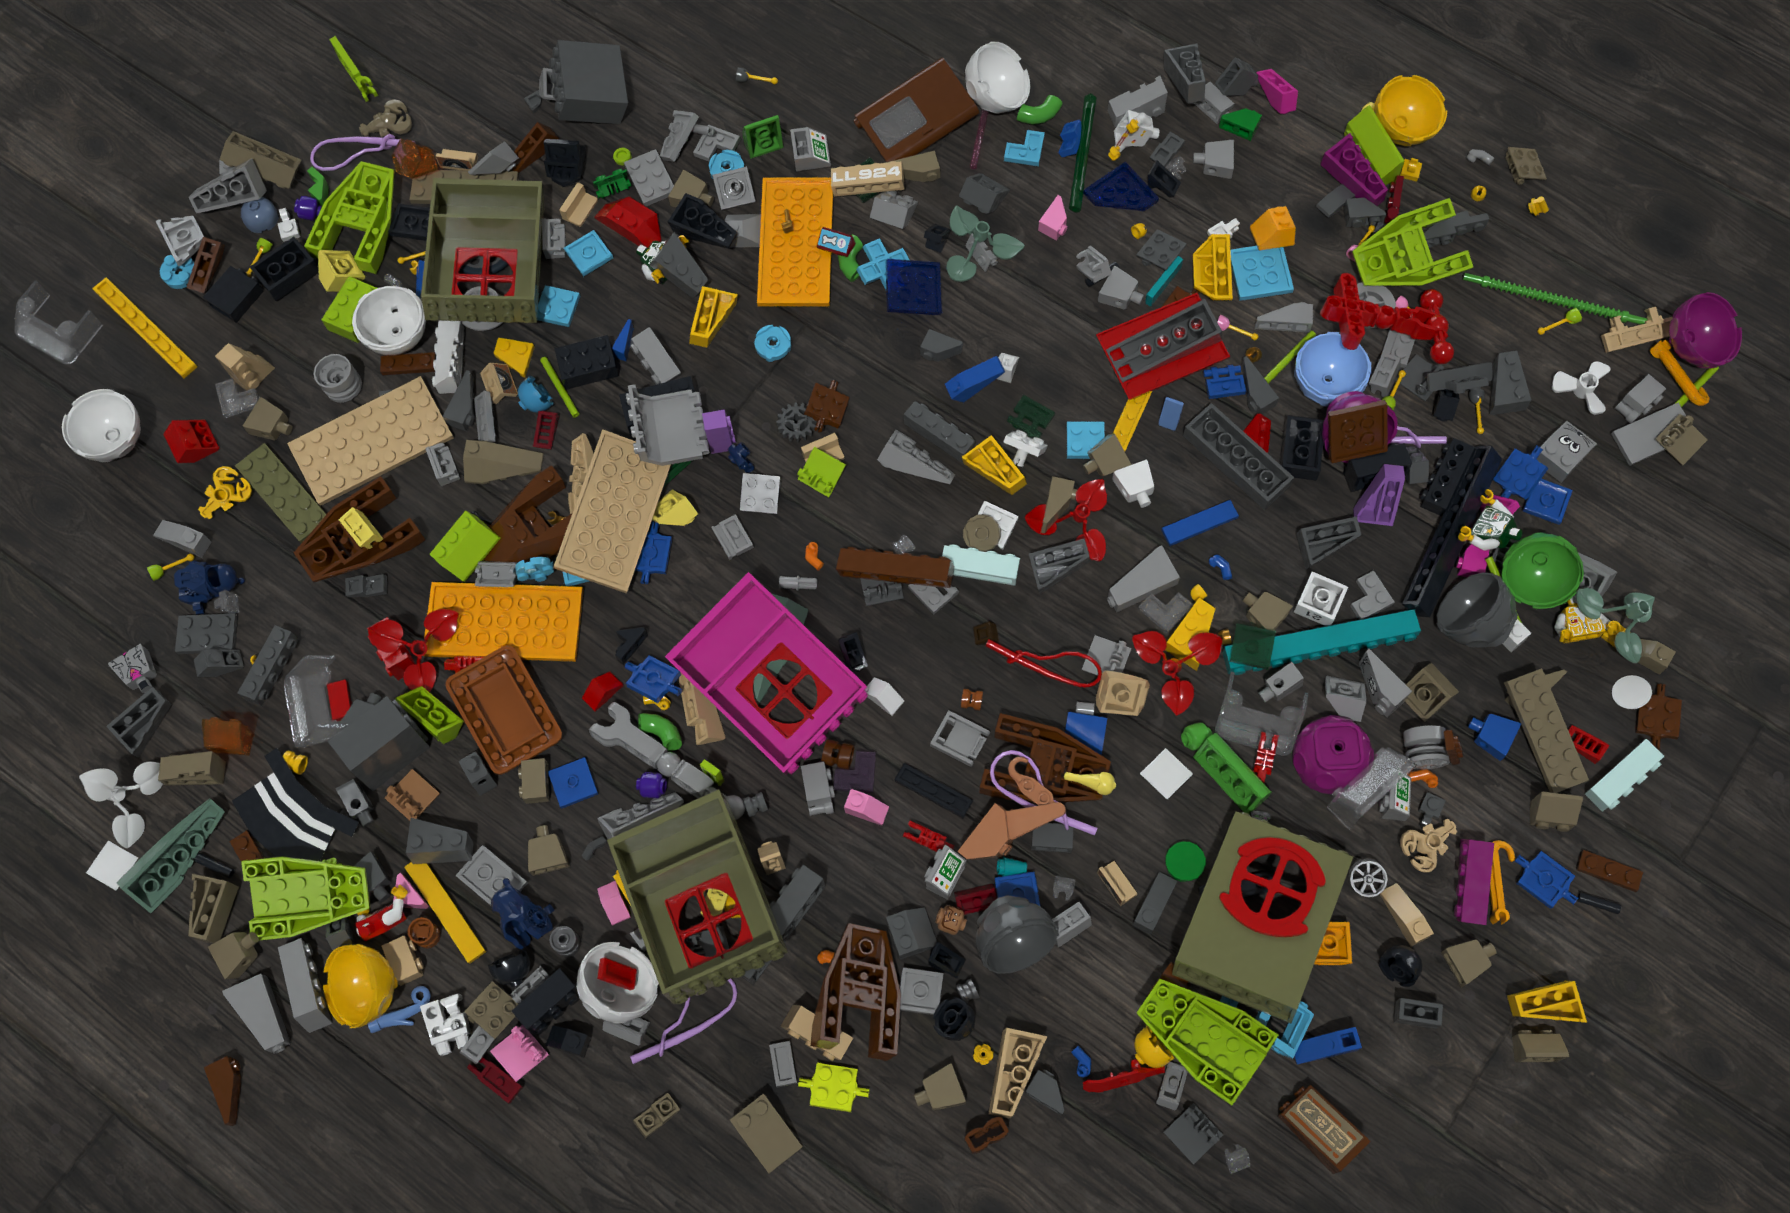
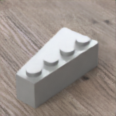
M300 938L278 947L294 1019L309 1033L333 1024L317 975V967L311 956L313 955L311 945L309 943L306 944Z

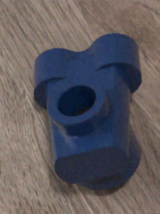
M742 442L737 446L733 444L728 448L730 452L729 459L739 469H744L746 473L754 470L753 464L746 458L751 452Z

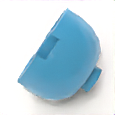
M529 376L518 388V397L520 399L518 403L524 410L528 409L534 413L545 411L554 404L552 401H549L552 397L542 384H536L533 382L535 378Z

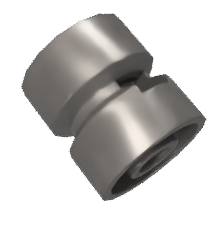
M567 926L557 927L550 935L551 947L563 957L574 956L581 947L580 937Z

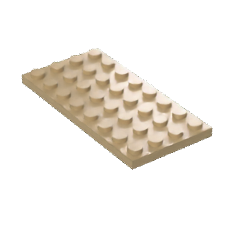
M420 376L287 444L319 506H322L426 453V447L446 443L454 437Z
M602 429L553 568L627 593L671 464L661 466L641 461L639 454L634 452L633 443H636V441Z

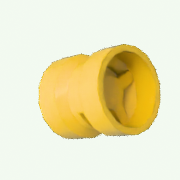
M289 750L283 755L288 767L294 773L301 775L305 771L308 764L307 756L296 755L295 752Z

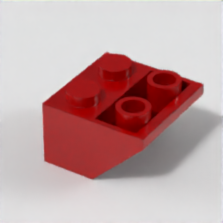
M172 420L163 434L177 463H195L220 449L206 420Z

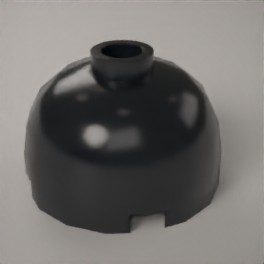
M1395 945L1388 948L1379 959L1381 960L1379 968L1382 973L1392 982L1394 979L1401 982L1400 986L1403 987L1414 985L1422 972V960L1414 949L1404 945Z
M526 950L519 951L517 956L512 953L492 962L493 965H488L490 974L496 982L502 985L510 984L511 987L523 983L522 979L530 971V960Z
M957 997L950 1001L948 999L944 1000L937 1007L933 1019H935V1031L950 1041H960L967 1038L975 1027L974 1011L968 1003Z

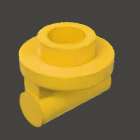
M1542 196L1537 199L1532 198L1531 203H1528L1530 213H1534L1535 216H1538L1539 213H1546L1549 210Z

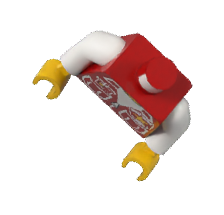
M401 885L398 888L393 887L391 894L396 899L392 904L368 914L369 909L357 913V934L364 941H367L405 921L407 918L403 912L404 901L402 899L405 898L408 891Z

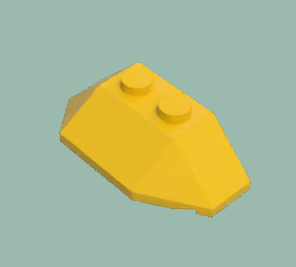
M1211 234L1193 253L1194 288L1212 300L1233 299L1230 234Z

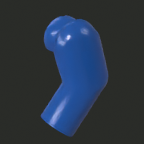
M1220 555L1210 557V566H1218L1221 569L1223 580L1231 579L1232 573L1229 562Z
M1078 1045L1071 1053L1078 1060L1077 1074L1083 1078L1089 1076L1092 1061Z

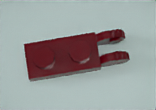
M1397 175L1395 181L1390 183L1389 192L1392 193V196L1388 198L1387 208L1389 209L1385 216L1384 224H1388L1399 214L1404 176Z
M483 1056L479 1060L480 1063L486 1066L482 1072L474 1065L469 1064L467 1066L477 1076V1079L509 1104H511L523 1088V1086L515 1082L513 1078Z

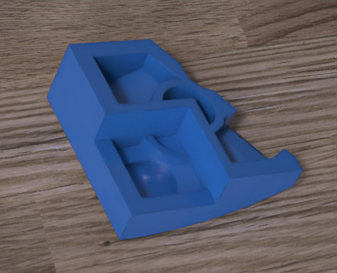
M1068 712L1065 733L1102 756L1107 718Z

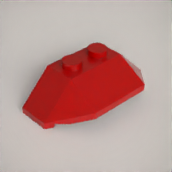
M629 196L605 204L595 216L596 220L638 246L644 245L648 248L653 241L661 242L657 213Z

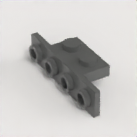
M1486 362L1427 373V390L1432 392L1448 389L1453 390V393L1457 394L1465 393L1467 389L1471 391L1481 390V387L1488 386V381L1493 379L1492 363Z

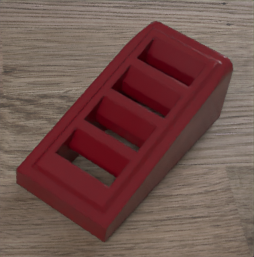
M538 411L533 447L552 450L559 419L557 413ZM544 419L552 420L551 423L543 422ZM542 425H543V426H550L551 428H550V430H549V429H542ZM541 432L550 433L549 437L541 436L540 434ZM539 439L548 440V444L539 443Z

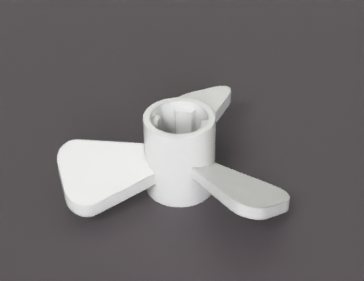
M1593 362L1588 372L1583 373L1579 379L1559 371L1553 378L1552 390L1555 393L1573 391L1578 398L1586 399L1590 413L1594 415L1602 414L1605 411V406L1593 391L1597 387L1599 379L1609 373L1610 367L1601 362Z

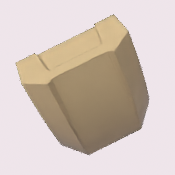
M1104 671L1096 694V706L1100 713L1138 716L1145 705L1150 686L1149 682L1129 674Z

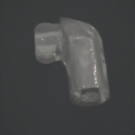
M389 273L385 275V282L391 286L402 287V282Z

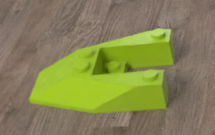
M362 161L325 200L304 245L312 258L318 259L319 250H332L342 227L346 226L366 232L354 257V261L360 270L377 274L383 260L391 223L394 169Z
M1448 198L1397 216L1354 249L1352 253L1363 286H1422L1473 268L1468 250L1433 262L1422 230L1423 228L1449 220L1456 215L1451 199Z

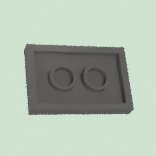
M236 614L178 616L175 652L177 654L201 653L203 649L235 650L238 616Z

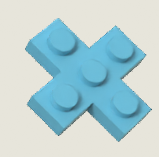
M880 238L865 244L863 249L870 262L858 266L856 269L864 285L880 279L888 294L902 289L905 284L898 271L911 265V261L904 249L901 248L888 254Z

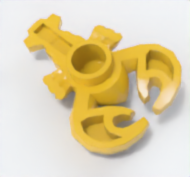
M226 466L217 468L213 473L216 489L208 485L205 495L210 498L205 507H199L200 515L204 518L212 519V512L220 507L224 511L230 509L233 506L230 501H247L252 493L250 483L246 479L241 478L244 487L242 488L241 483L238 482L236 485L237 494H235L234 486L223 484V482L233 481L235 478L228 475L234 474L238 477L237 471Z

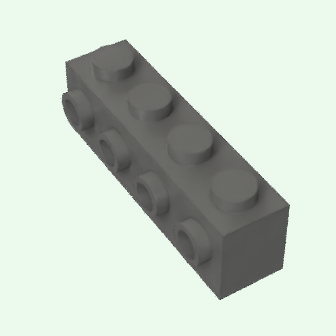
M914 401L904 413L905 425L961 463H963L961 457L975 447V441L972 436L962 433L956 425L947 423L941 415L932 413L922 403L919 404Z
M276 625L274 626L238 691V694L245 700L261 707L263 706L299 640L291 631Z

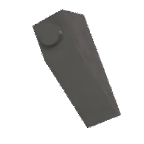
M1245 356L1241 368L1248 407L1256 415L1259 413L1263 415L1277 406L1279 397L1250 359Z
M466 370L443 415L447 425L467 432L475 419L474 378L468 370Z
M1161 872L1158 873L1133 923L1134 927L1149 935L1152 934L1177 883L1176 880Z

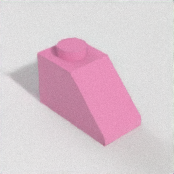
M1057 195L1040 219L1038 231L1056 241L1060 235L1063 236L1068 227L1066 226L1067 217L1061 196Z
M851 789L844 810L847 814L883 826L889 806L868 794Z

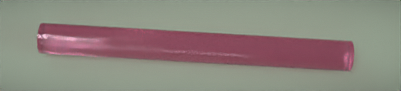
M984 109L981 111L970 163L971 169H976L988 116V111Z

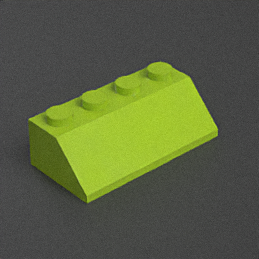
M1369 105L1347 123L1344 136L1351 133L1353 141L1356 145H1359L1361 153L1365 159L1369 160L1373 171L1377 172L1385 185H1388L1391 181L1394 182L1396 176L1400 174L1405 161Z

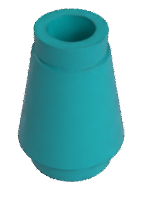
M1006 857L997 860V875L1009 876L1027 872L1026 862Z

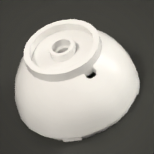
M385 286L365 294L358 301L353 314L352 325L357 338L368 349L383 355H400L414 348L422 338L426 320L422 302L413 291L398 286Z

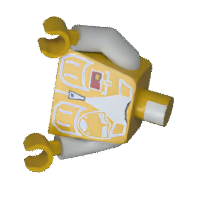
M1576 595L1567 601L1569 607L1564 608L1558 615L1554 629L1560 636L1559 641L1563 643L1599 638L1606 630H1608V635H1613V630L1620 632V623L1618 621H1610L1602 613L1598 619L1586 617L1578 607Z

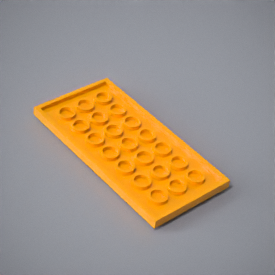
M763 178L757 306H830L831 252L818 249L817 243L822 227L832 229L833 191L831 188V178ZM786 209L789 210V217L793 226V231L784 233L781 223L786 222L784 213Z
M432 582L427 615L438 609H450L458 612L456 631L450 639L438 641L434 639L432 634L430 635L426 643L427 652L424 657L487 656L503 646H511L516 650L521 660L576 662L584 589L583 587L538 585L482 587L475 586V583ZM426 628L424 638L426 634L429 632V630H427Z

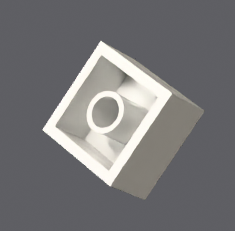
M1312 572L1294 613L1324 626H1331L1348 587Z

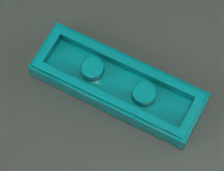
M1178 256L1150 289L1146 295L1145 304L1151 307L1180 271L1183 263L1181 257Z

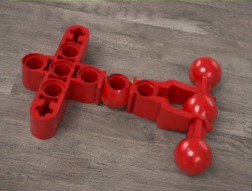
M1343 273L1334 287V295L1327 297L1320 311L1324 319L1339 322L1342 344L1347 349H1357L1365 335L1364 327H1374L1375 325L1380 329L1390 328L1391 331L1394 330L1410 335L1413 339H1434V345L1430 350V357L1437 364H1447L1454 356L1453 346L1445 341L1448 338L1449 323L1439 312L1443 305V296L1435 289L1426 290L1420 297L1421 307L1417 306L1415 309L1398 307L1393 309L1387 305L1379 307L1378 304L1360 300L1356 278L1349 273Z

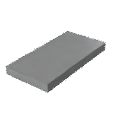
M1679 403L1611 433L1629 466L1666 450L1655 438L1679 414L1686 416Z

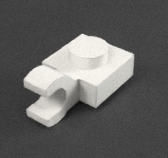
M286 208L279 209L283 222L277 224L283 242L288 241L292 237H301L297 221L290 218Z
M1236 218L1226 225L1221 221L1208 229L1207 234L1209 236L1211 234H1230L1231 239L1232 233L1239 230L1238 225L1240 223Z

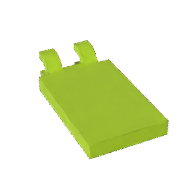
M336 36L329 39L340 62L361 91L366 102L369 101L367 95L370 93L375 97L378 96L376 90L371 87L373 83L370 78L361 76Z

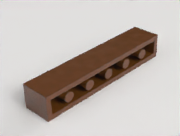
M848 547L847 549H840L836 570L842 577L950 588L954 565L946 557L931 558L928 555L913 556L909 553H902L901 555L894 554L891 551H884L882 553L872 549L864 551Z

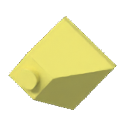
M319 250V280L327 292H339L349 276L359 281L365 279V275L358 268L350 251Z
M671 490L658 501L652 520L659 524L685 526L691 523L698 513L685 496Z

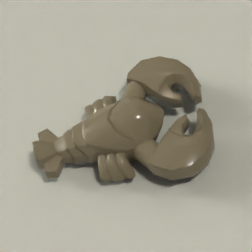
M393 99L388 101L384 106L383 114L378 113L374 115V120L367 126L363 123L360 125L361 134L364 137H368L369 133L379 132L380 136L384 137L390 134L389 131L400 135L408 133L412 128V121L409 114H407L405 104L400 100ZM399 109L404 110V112L406 113V121H404V117L401 116L396 123V114H402V111Z

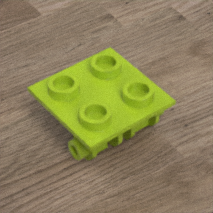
M814 447L804 468H800L797 473L799 475L798 480L823 495L830 497L846 464Z

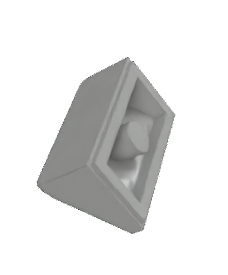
M639 1017L626 1023H613L604 1020L603 1031L639 1046L650 1022Z

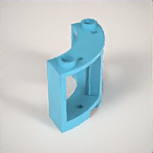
M1223 995L1219 1001L1235 1008L1239 1003ZM1302 1001L1299 1003L1292 1023H1288L1281 1040L1277 1038L1271 1047L1277 1054L1292 1059L1314 1016L1307 1009L1308 1005ZM1259 1011L1255 1019L1266 1026L1271 1015Z

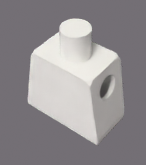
M1147 460L1114 471L1113 482L1127 502L1138 500L1141 508L1151 504L1148 496L1153 494L1154 483Z

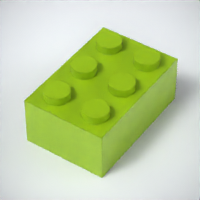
M349 276L321 319L327 330L359 343L360 340L357 338L352 325L353 314L358 301L365 294L377 288Z

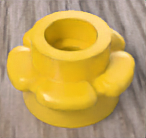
M977 1045L974 1048L973 1058L977 1063L986 1065L993 1059L994 1054L989 1045Z

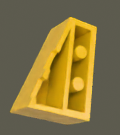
M702 286L690 332L689 344L706 348L709 346L736 306L738 294Z
M1199 598L1167 641V648L1165 650L1179 660L1192 654L1193 652L1189 649L1188 643L1193 636L1199 633H1209L1215 608ZM1195 656L1183 662L1195 671H1197L1200 664Z
M1564 981L1507 995L1513 1016L1587 1023L1575 981Z

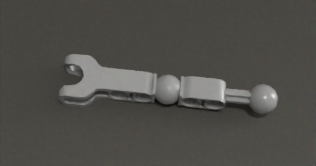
M612 702L608 706L609 715L615 720L614 724L604 727L595 723L589 728L590 735L603 746L612 747L619 745L646 764L655 769L658 768L662 775L671 777L672 781L698 799L717 790L712 787L714 782L709 776L684 760L681 761L676 753L667 752V748L631 724L628 710L616 702ZM724 795L729 802L735 820L739 819L745 812L744 801L736 795Z

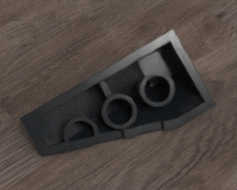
M687 193L684 194L668 220L675 234L684 235L687 239L728 249L737 236V232L719 218L712 209L708 208L701 199Z

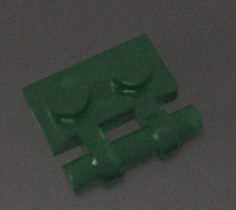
M1023 395L1014 408V413L1018 414L1017 418L1010 415L1007 422L1012 424V427L1015 429L1023 430L1030 437L1041 438L1042 433L1037 428L1046 429L1054 418L1055 412ZM1025 418L1032 422V425L1029 426L1022 421Z

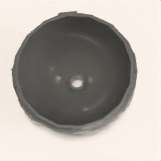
M1484 572L1471 575L1463 579L1447 593L1440 604L1437 613L1438 622L1436 624L1442 633L1456 643L1477 648L1499 646L1509 637L1517 620L1518 613L1516 611L1515 597L1500 576Z
M1003 896L993 901L978 918L977 924L979 928L976 934V946L983 966L988 968L989 971L997 974L1013 973L1024 970L1044 958L1056 944L1059 933L1057 926L1046 910L1037 904L1029 902L1026 898Z

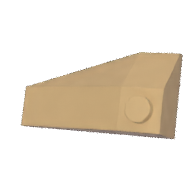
M583 433L572 441L571 464L574 466L573 473L569 479V482H572V493L568 494L570 514L574 511L594 454L586 434Z

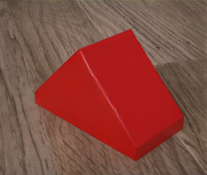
M611 672L592 679L582 699L596 712L624 685Z

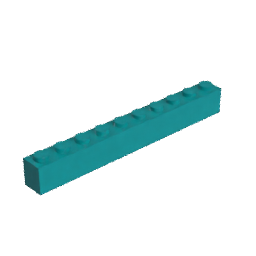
M1414 609L1225 646L1222 654L1228 674L1241 675L1248 670L1256 672L1268 666L1277 668L1283 666V663L1288 662L1297 664L1304 659L1317 660L1324 655L1333 657L1345 651L1353 653L1359 651L1360 648L1367 647V649H1373L1380 644L1389 646L1401 640H1405V642L1413 641L1419 635L1421 629Z

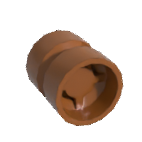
M421 917L416 918L410 923L408 936L410 940L420 947L428 949L434 947L440 941L441 931L429 919Z

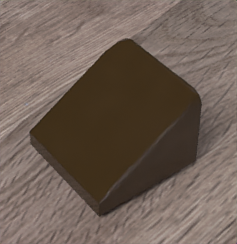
M989 621L973 627L976 645H985L989 639L995 643L999 642L996 624Z

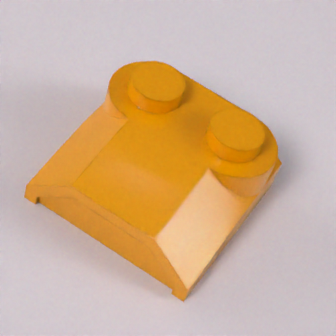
M1329 922L1314 965L1352 964L1350 922Z

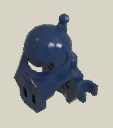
M191 561L188 566L177 570L174 574L175 586L179 588V600L193 605V611H196V615L204 614L203 603H207L208 600L220 597L222 594L231 591L236 583L243 584L245 582L244 578L240 577L238 579L234 568L227 564L209 565L207 562Z
M505 878L503 880L505 887L498 890L491 899L492 912L500 914V928L504 938L512 942L516 948L523 949L530 944V937L526 931L536 939H539L553 929L548 915L555 910L550 904L543 909L541 906L534 905L528 896L522 895L519 890L513 888L510 880Z

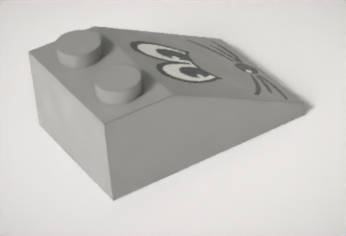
M1566 421L1541 446L1543 451L1537 460L1547 466V472L1562 483L1597 443Z
M1370 649L1365 652L1359 662V666L1377 712L1388 717L1405 702L1412 690Z

